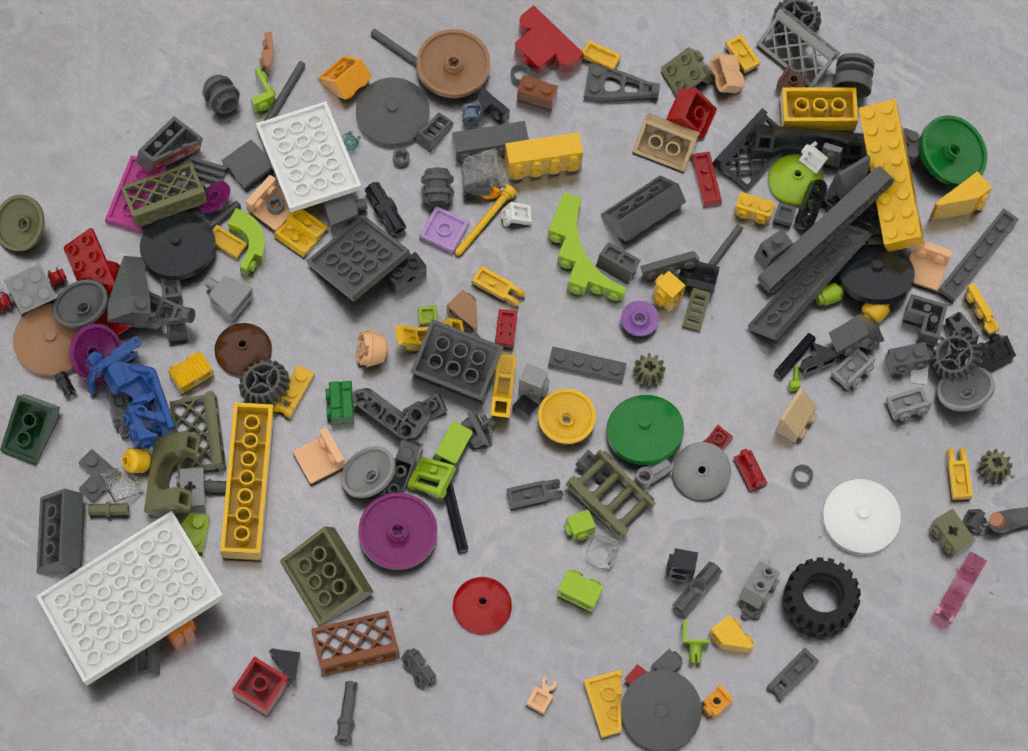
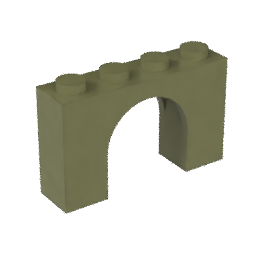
M182 431L157 437L152 451L144 506L145 513L159 518L170 511L174 514L190 511L192 492L178 486L169 488V476L178 461L198 455L200 436L188 431Z

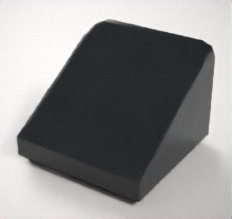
M523 394L513 404L512 410L529 420L539 404Z

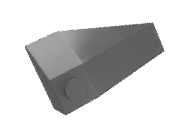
M123 256L107 303V322L146 325L151 315V307L143 258Z

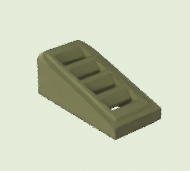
M692 288L682 327L701 331L710 292ZM692 303L703 306V308L692 306ZM690 311L700 313L701 316L690 313ZM688 318L698 320L699 323L688 321Z

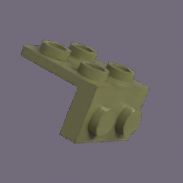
M688 47L662 66L661 71L676 96L679 89L693 88L701 81L707 84L714 81L713 72L703 62L704 56L699 50L696 51Z

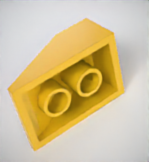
M977 171L937 201L929 219L934 221L972 214L976 210H982L987 205L986 201L990 198L989 194L992 186Z

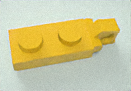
M974 283L969 285L965 296L970 304L973 303L976 308L975 313L977 317L984 321L983 329L988 335L999 331L1000 327Z

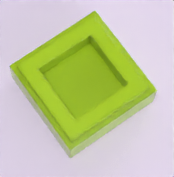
M436 305L418 307L419 327L429 326L431 319L438 321Z

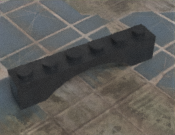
M754 124L751 139L754 151L765 152L792 148L803 149L807 144L811 145L814 142L818 143L815 148L823 151L824 144L829 143L843 148V158L861 160L864 158L866 149L863 133Z

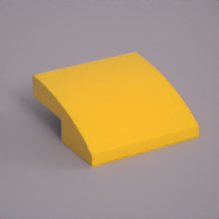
M300 209L287 216L286 222L274 233V237L304 258L321 239L328 226L304 209Z

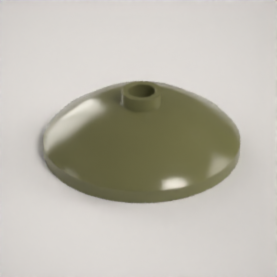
M11 196L0 206V243L5 248L13 251H25L33 247L41 238L44 230L45 217L43 209L30 196Z

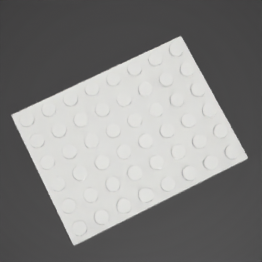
M172 511L36 596L86 686L225 599Z

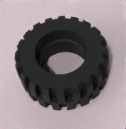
M817 557L816 561H813L812 558L808 559L805 564H799L795 571H792L783 592L784 610L788 611L787 617L789 620L793 619L795 621V627L799 628L801 626L804 628V633L809 634L811 631L814 632V636L820 637L822 633H825V636H831L833 632L839 633L850 624L860 605L861 600L859 597L861 596V590L857 588L859 584L857 578H852L853 572L850 569L847 571L844 569L845 564L840 562L838 565L834 563L835 559L829 558L828 561H824L823 557ZM813 582L829 584L838 593L840 599L838 607L830 612H820L811 608L803 595L805 587Z

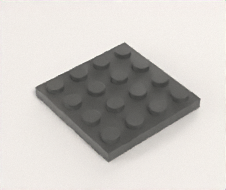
M362 215L311 256L307 263L354 302L409 257L411 253L409 249L366 216Z

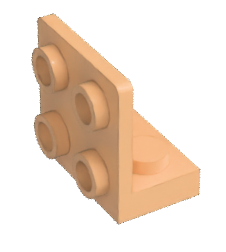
M271 175L246 200L247 211L275 232L286 222L287 216L291 214L282 190L277 187L276 179ZM272 196H279L284 201V211L279 215H272L268 211L267 201ZM276 202L275 205L272 204L273 208L275 209L276 206L279 207V203Z
M926 241L925 244L913 246L909 258L915 271L913 284L937 292L953 251Z
M326 427L319 430V438L293 451L310 484L345 467V459Z

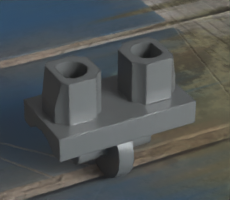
M473 411L467 413L468 418L462 421L461 424L470 430H476L477 434L469 438L473 447L477 448L484 444L486 446L493 444L488 433L494 432L492 428L496 423L494 418L487 419L486 415H482L479 418L478 414H474Z

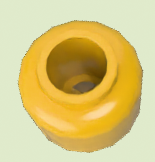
M865 303L861 310L864 313L863 316L875 320L878 324L889 314L890 309L888 306L890 304L874 305Z
M130 448L125 451L122 457V465L128 473H145L151 465L152 457L146 449Z

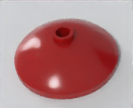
M475 577L467 580L458 588L453 599V613L461 627L473 634L487 635L500 630L509 620L512 611V600L508 590L499 581L489 577ZM484 599L486 603L480 604L479 600Z

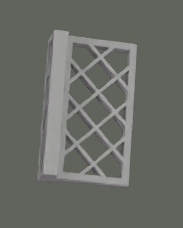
M786 9L778 10L775 19L757 42L759 47L785 68L789 66L791 70L805 77V84L810 88L815 87L834 59H837L841 54ZM778 21L784 24V33L776 34L775 25ZM795 33L798 36L799 44L790 45L789 34ZM785 34L786 45L778 46L776 36ZM773 36L774 47L768 48L763 42L767 37ZM809 44L812 47L813 55L804 56L803 45ZM799 46L800 57L792 58L790 47ZM787 47L788 58L782 59L779 57L778 48ZM816 56H823L828 61L824 66L818 67ZM813 57L814 68L805 69L804 58ZM801 58L802 69H794L792 60ZM815 70V79L812 82L806 77V71Z

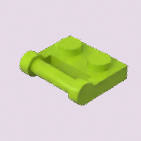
M421 457L408 481L407 487L409 490L415 491L417 489L435 494L438 498H444L456 468L451 464ZM422 478L437 482L439 485L435 487L418 481Z

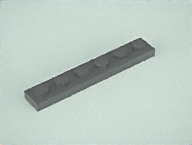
M1003 208L939 287L938 291L954 301L1019 219Z

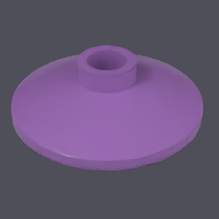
M633 301L627 304L621 313L622 326L628 333L634 336L649 335L658 326V312L652 304L646 301ZM641 319L643 322L637 323L636 320Z

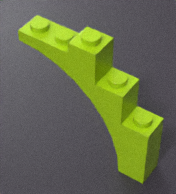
M564 192L548 229V238L553 242L563 243L558 254L557 263L564 268L573 269L568 280L567 289L574 294L583 295L589 289L595 294L606 295L611 300L623 301L626 287L613 282L603 275L591 263L583 250L577 227V218L582 198Z

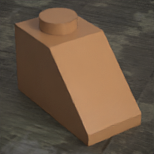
M461 290L447 304V313L454 319L462 320L463 327L470 333L477 332L476 299L472 294Z

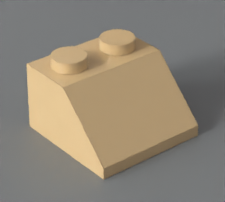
M801 388L781 416L775 431L793 443H796L798 438L803 439L807 432V424H812L817 417V414H815L817 406Z

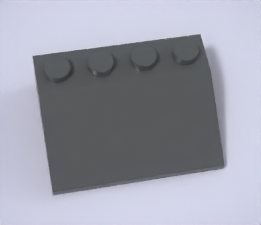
M431 319L410 372L414 376L484 403L503 346Z

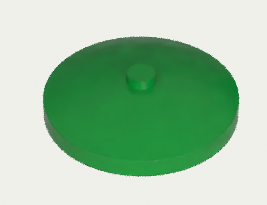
M944 115L935 118L923 129L919 141L920 155L924 165L936 179L949 186L957 187L977 171L980 175L983 174L987 165L986 145L980 133L968 121L957 116Z
M638 395L624 400L612 411L607 422V438L612 450L623 460L637 465H653L668 459L679 449L684 437V423L679 410L668 400L654 395Z

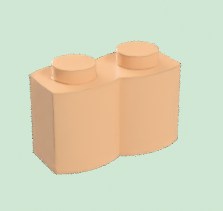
M718 53L710 60L711 70L715 75L716 86L720 92L738 93L745 87L744 77L740 72L739 61L735 55Z

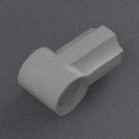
M666 459L660 463L640 468L635 475L634 483L642 490L647 489L652 483L672 472L670 462ZM639 476H646L648 481H642Z

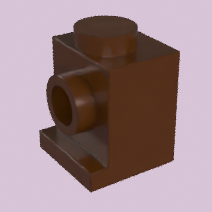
M787 66L779 77L776 88L781 91L782 88H806V78Z

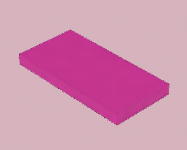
M131 155L105 222L141 233L144 225L136 228L121 187L165 172L167 167L165 166L149 173L136 163L137 157ZM147 184L145 188L153 190L156 184ZM138 190L127 191V194L135 197ZM142 192L139 198L147 201L150 194ZM136 202L133 209L141 208L144 204Z

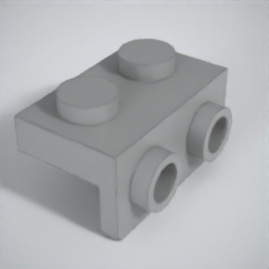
M857 348L855 353L849 355L831 372V376L846 390L851 386L856 387L862 380L860 377L864 374L868 375L875 366L873 364L876 359L874 357L868 358Z
M923 387L886 398V403L893 420L900 419L903 421L917 413L918 415H923L932 406L931 400L928 401Z

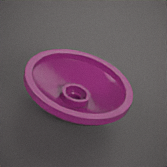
M90 324L80 328L73 336L69 346V358L75 372L87 380L92 367L86 363V359L89 357L88 351L90 350L91 353H102L106 358L114 349L122 345L119 337L111 328L102 324ZM104 375L95 378V382L104 381Z

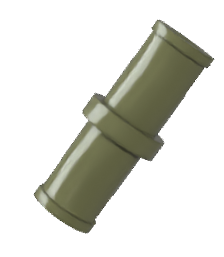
M106 502V504L90 503L88 504V515H106V517H111V515H129V504H111V502Z

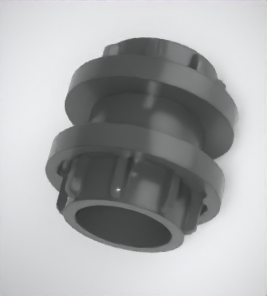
M213 75L205 81L202 95L209 102V106L213 111L229 113L237 107L240 92L233 86V82L229 77Z
M441 167L428 168L424 171L421 183L426 185V189L421 190V197L425 198L427 204L446 205L451 201V197L454 196V190L449 188L448 185L454 182V177L450 175V171L447 168Z

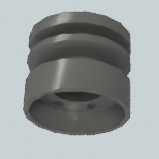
M846 53L839 56L836 62L833 88H856L857 99L868 97L872 90V78L875 68L874 60L858 53Z

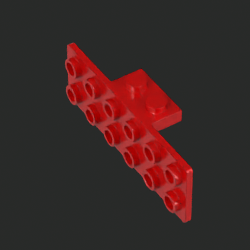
M89 228L63 248L77 281L94 280L101 283L108 293L109 300L120 265L117 262L106 260L94 229ZM107 307L101 317L95 321V324H102L111 328L117 336L134 325L107 322Z

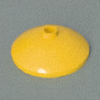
M568 388L559 389L547 395L540 404L538 422L543 433L551 440L561 444H574L584 440L592 432L596 422V411L591 400L582 392ZM569 419L570 422L564 423L563 420Z

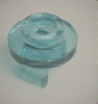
M351 131L341 137L348 151H354L361 139L360 136L356 138L352 135L353 132Z

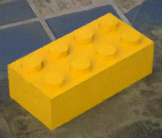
M782 88L780 95L782 127L855 131L858 123L856 88Z
M579 132L505 143L504 160L508 179L520 180L528 176L539 177L542 174L548 173L558 174L561 171L573 172L582 167L583 148Z

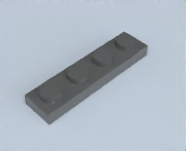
M552 346L548 366L623 383L627 363Z

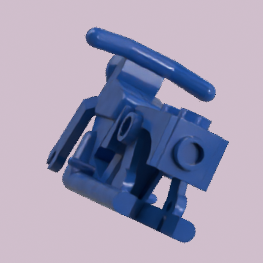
M134 336L126 343L114 349L106 358L104 354L99 352H93L89 355L86 363L92 367L87 377L88 392L90 394L96 392L95 378L104 375V380L114 395L128 394L133 401L128 405L125 414H123V421L128 427L130 442H133L136 449H149L154 446L158 437L157 433H160L161 436L169 435V430H175V424L157 371L153 367L126 363L137 356L138 351L131 352L142 344V340L135 343L139 337ZM141 418H146V419L153 420V421H156V422H151V421L143 420V419H141Z

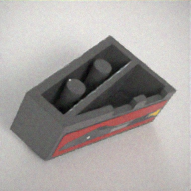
M173 116L138 150L136 163L149 173H152L199 151L203 138Z

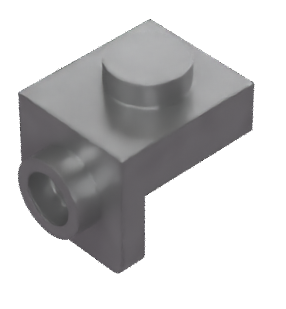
M829 143L824 144L822 153L828 157L825 164L839 168L845 159L842 157L843 148Z

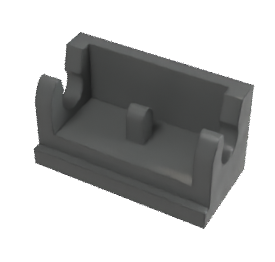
M608 242L599 254L596 266L629 284L641 260Z

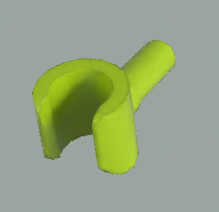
M797 365L794 366V380H789L791 392L798 391L801 385L799 366Z

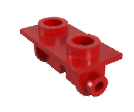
M743 449L739 455L733 457L750 491L768 484L751 450Z

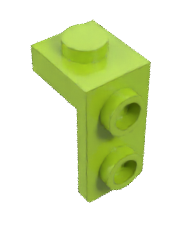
M259 67L255 68V75L264 93L251 98V105L255 113L265 111L269 106L275 103L274 97L276 96L274 88L272 86L269 87L267 84L268 78L265 72H261Z

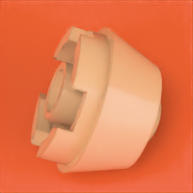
M370 329L360 331L357 336V340L360 341L358 350H356L357 363H361L365 367L383 363L388 353L385 336Z

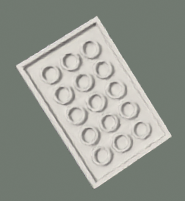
M326 101L256 123L258 133L290 213L362 190L359 178Z

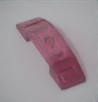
M971 551L969 552L936 609L935 615L952 624L987 560Z

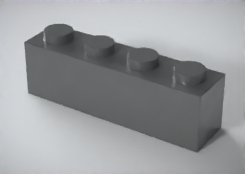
M525 121L452 132L455 159L462 161L474 157L485 158L492 154L503 155L505 154V143L529 140Z

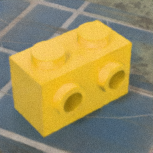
M668 271L665 275L661 274L655 280L656 285L653 289V299L658 306H663L670 312L682 301L686 285Z

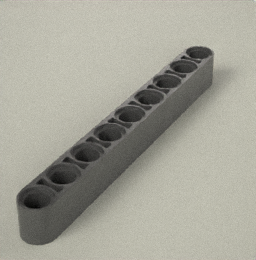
M881 166L875 168L759 275L757 281L770 294L778 291L892 186L894 179Z

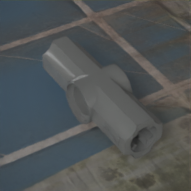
M709 561L699 574L691 580L688 587L672 604L679 614L686 616L695 604L704 597L705 592L722 573L719 566ZM698 585L702 588V591L696 592L692 587Z

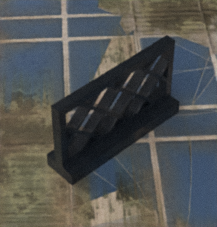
M763 108L713 161V165L716 168L720 167L746 191L785 150L774 151L773 157H765L764 151H761V157H752L753 145H751V137L754 124L763 125L767 122L770 126H778L767 116L768 112ZM748 149L749 157H739V150ZM729 161H737V170L729 169L726 164ZM740 161H749L750 170H741ZM753 161H762V169L753 170ZM742 173H750L751 181L748 184L741 179Z

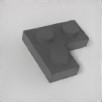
M93 449L78 462L91 475L79 487V491L93 503L121 476L114 467Z

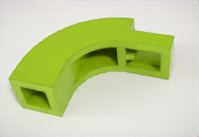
M235 208L228 222L229 232L243 237L249 244L248 251L240 265L241 275L248 277L250 271H254L257 262L263 264L266 253L265 238L257 220L250 214Z

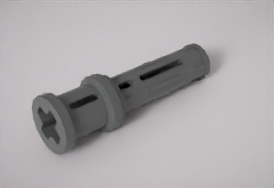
M354 681L345 682L341 717L337 720L338 731L334 738L335 741L340 743H352L353 740L351 733L352 727L355 726L353 712L358 683Z

